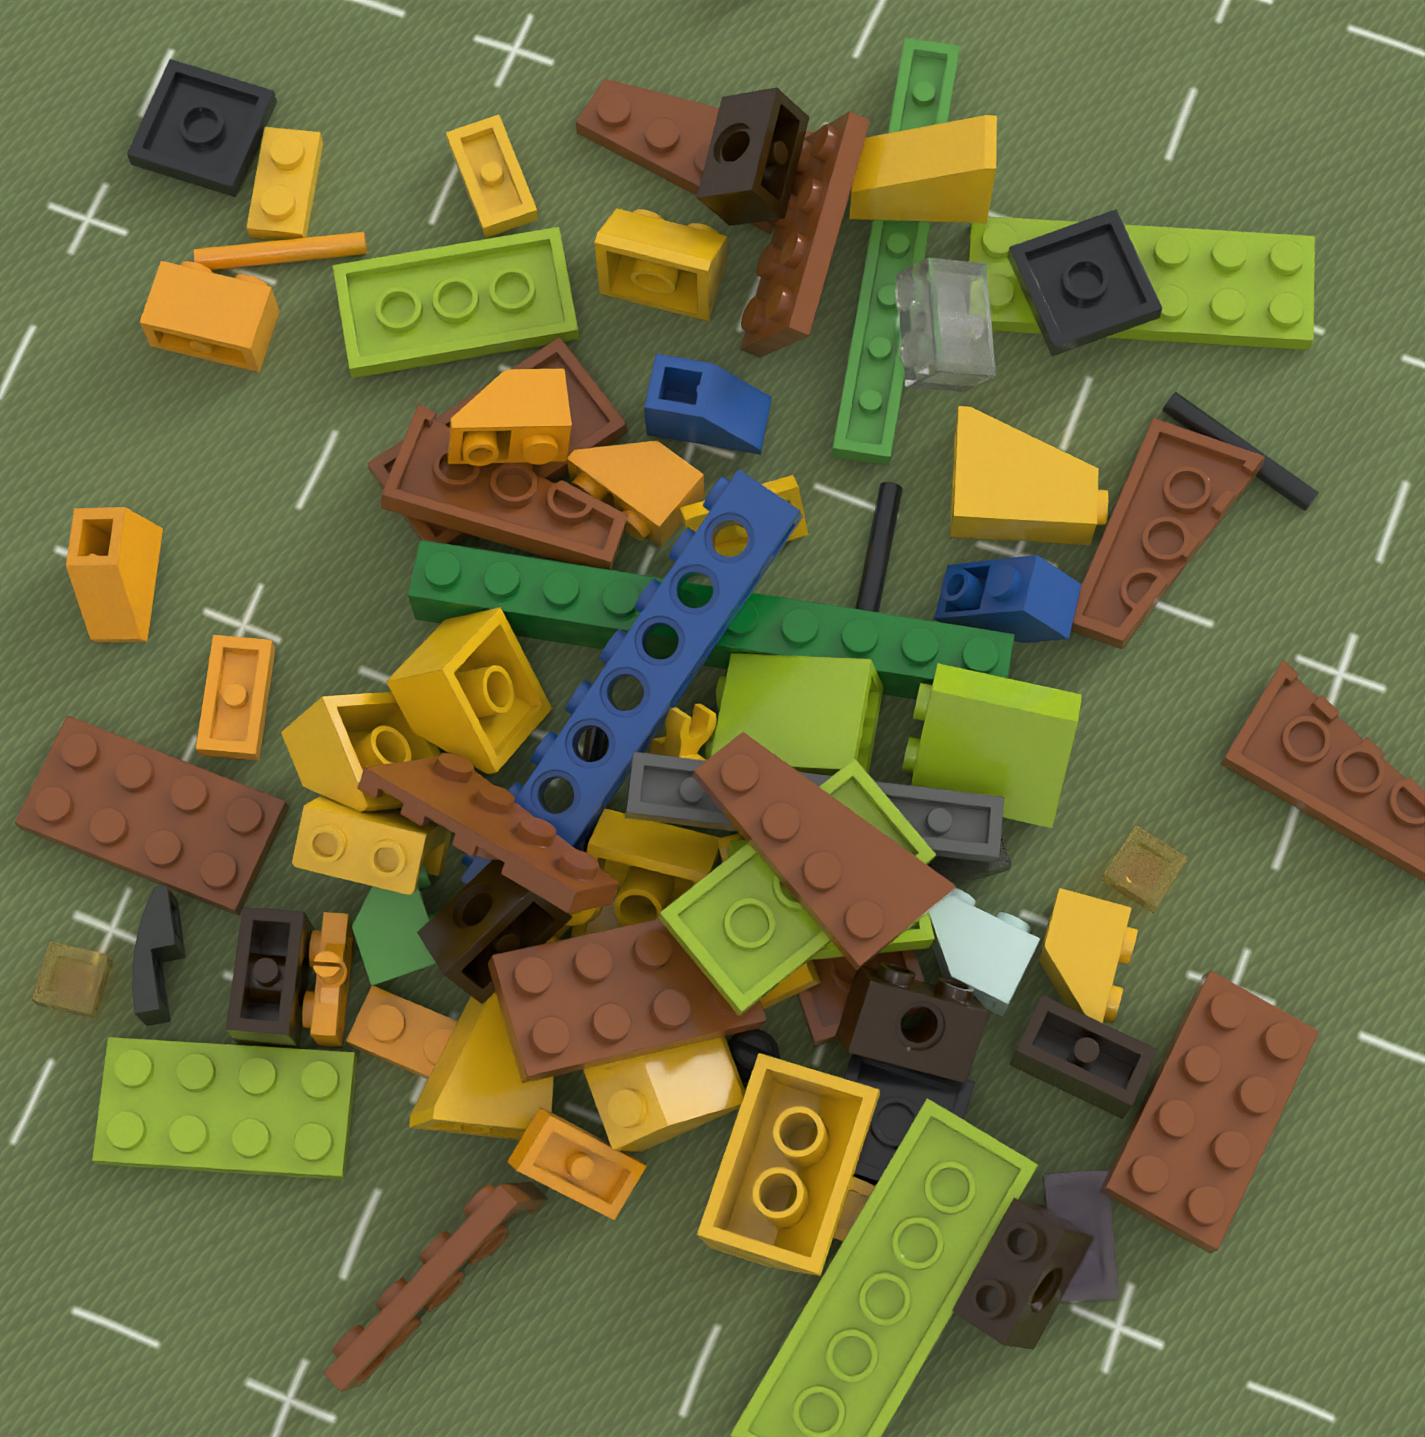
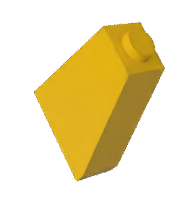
M984 115L866 137L849 194V219L987 223L996 174L997 116Z
M958 406L954 429L950 537L1091 545L1096 526H1105L1107 522L1108 490H1098V468L972 407Z
M496 992L483 1004L472 996L470 997L410 1114L409 1128L520 1140L540 1107L552 1112L554 1076L522 1084Z

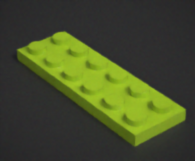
M988 216L987 223H970L965 329L1042 334L1007 258L1009 247L1078 222ZM1124 224L1163 309L1160 318L1105 338L1310 350L1314 341L1315 236Z
M927 1098L730 1436L881 1437L950 1319L955 1304L1013 1198L1019 1199L1038 1164Z

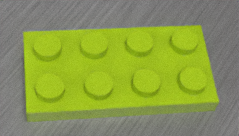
M559 227L333 265L348 365L352 378L544 346L559 337L563 342L579 340L578 325Z
M853 759L819 786L926 865L935 858L936 854L856 759ZM749 843L662 910L658 917L738 1016H741L832 942Z
M108 1037L92 1161L97 1165L345 1180L358 1057L355 1052Z

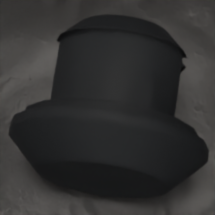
M753 1029L736 1033L727 1043L742 1082L749 1083L758 1053L780 1059L777 1043L764 1030Z

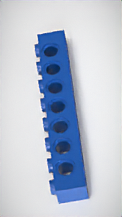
M739 469L731 481L722 476L714 485L703 504V507L710 512L695 532L688 527L678 538L668 556L669 559L675 562L662 583L653 578L645 587L634 605V609L641 614L628 633L619 629L609 640L599 660L606 664L593 684L584 680L576 689L565 707V711L572 716L559 735L550 731L540 742L530 760L537 767L526 784L523 786L515 782L508 790L514 796V801L534 817L543 819L553 825L556 829V834L577 850L602 815L604 808L606 809L629 775L633 752L644 753L665 722L670 708L675 707L803 518L799 509ZM730 525L744 528L748 534V543L743 552L733 557H726L716 551L715 539L721 529ZM694 576L707 577L713 584L712 598L706 605L700 608L687 607L681 600L683 584ZM661 626L674 628L679 639L675 653L662 660L652 658L646 646L649 634ZM625 677H636L640 680L644 689L643 699L636 708L629 711H621L613 701L612 693L614 686ZM600 727L608 736V751L602 759L596 762H588L579 752V739L586 730ZM557 778H564L569 781L574 790L572 805L562 813L551 811L544 800V792L547 785ZM465 853L462 863L469 868L461 878V881L467 885L492 860L476 855L472 857Z

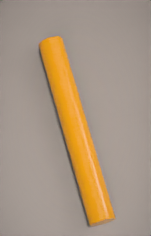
M364 231L194 249V262L204 265L210 270L366 255L367 241Z

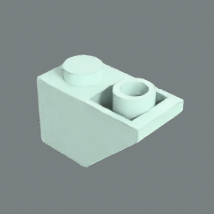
M955 888L950 895L929 911L934 934V941L931 945L943 978L953 979L972 987L975 990L973 995L976 996L986 1009L1003 1017L1035 953L1040 938L1030 934L1031 927L1023 920L1004 912H999L996 917L974 907L976 901L970 895Z

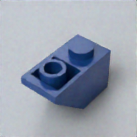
M656 354L644 406L646 434L761 455L772 397L714 363Z
M1038 555L947 565L934 619L941 623L1014 634V641L1021 643L1069 639L1082 584Z

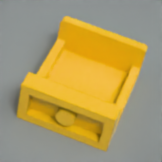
M321 795L303 807L292 863L296 868L410 895L417 889L423 861L428 874L439 876L443 873L452 831L429 820L428 824L420 826L401 815L402 808L358 812Z

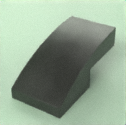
M167 885L154 887L143 912L134 949L132 969L134 1014L146 1026L171 1022L162 963L186 958L178 900Z

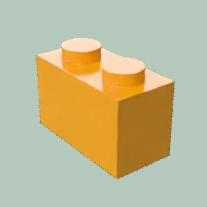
M161 261L142 313L140 324L151 347L260 373L280 310L272 287L254 276L239 274L232 278L215 274L209 268L196 262L184 261L177 265Z

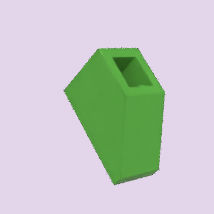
M424 861L422 862L415 892L406 895L372 886L352 925L371 986L436 964L417 933L440 911L428 914L421 890L432 887Z

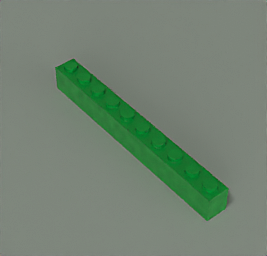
M420 540L408 598L416 620L441 624L445 619L501 607L515 636L604 650L609 640L619 629L628 633L641 614L634 609V605L649 582L655 578L662 583L664 578ZM685 582L681 589V600L685 606L690 608L703 607L710 601L713 595V586ZM751 593L702 666L728 670L731 653L871 659L884 686L883 695L917 700L920 683L933 685L938 663L1008 678L1014 634ZM668 626L654 629L647 638L646 646L649 655L652 658L666 659L672 656L679 643L677 632L674 628Z

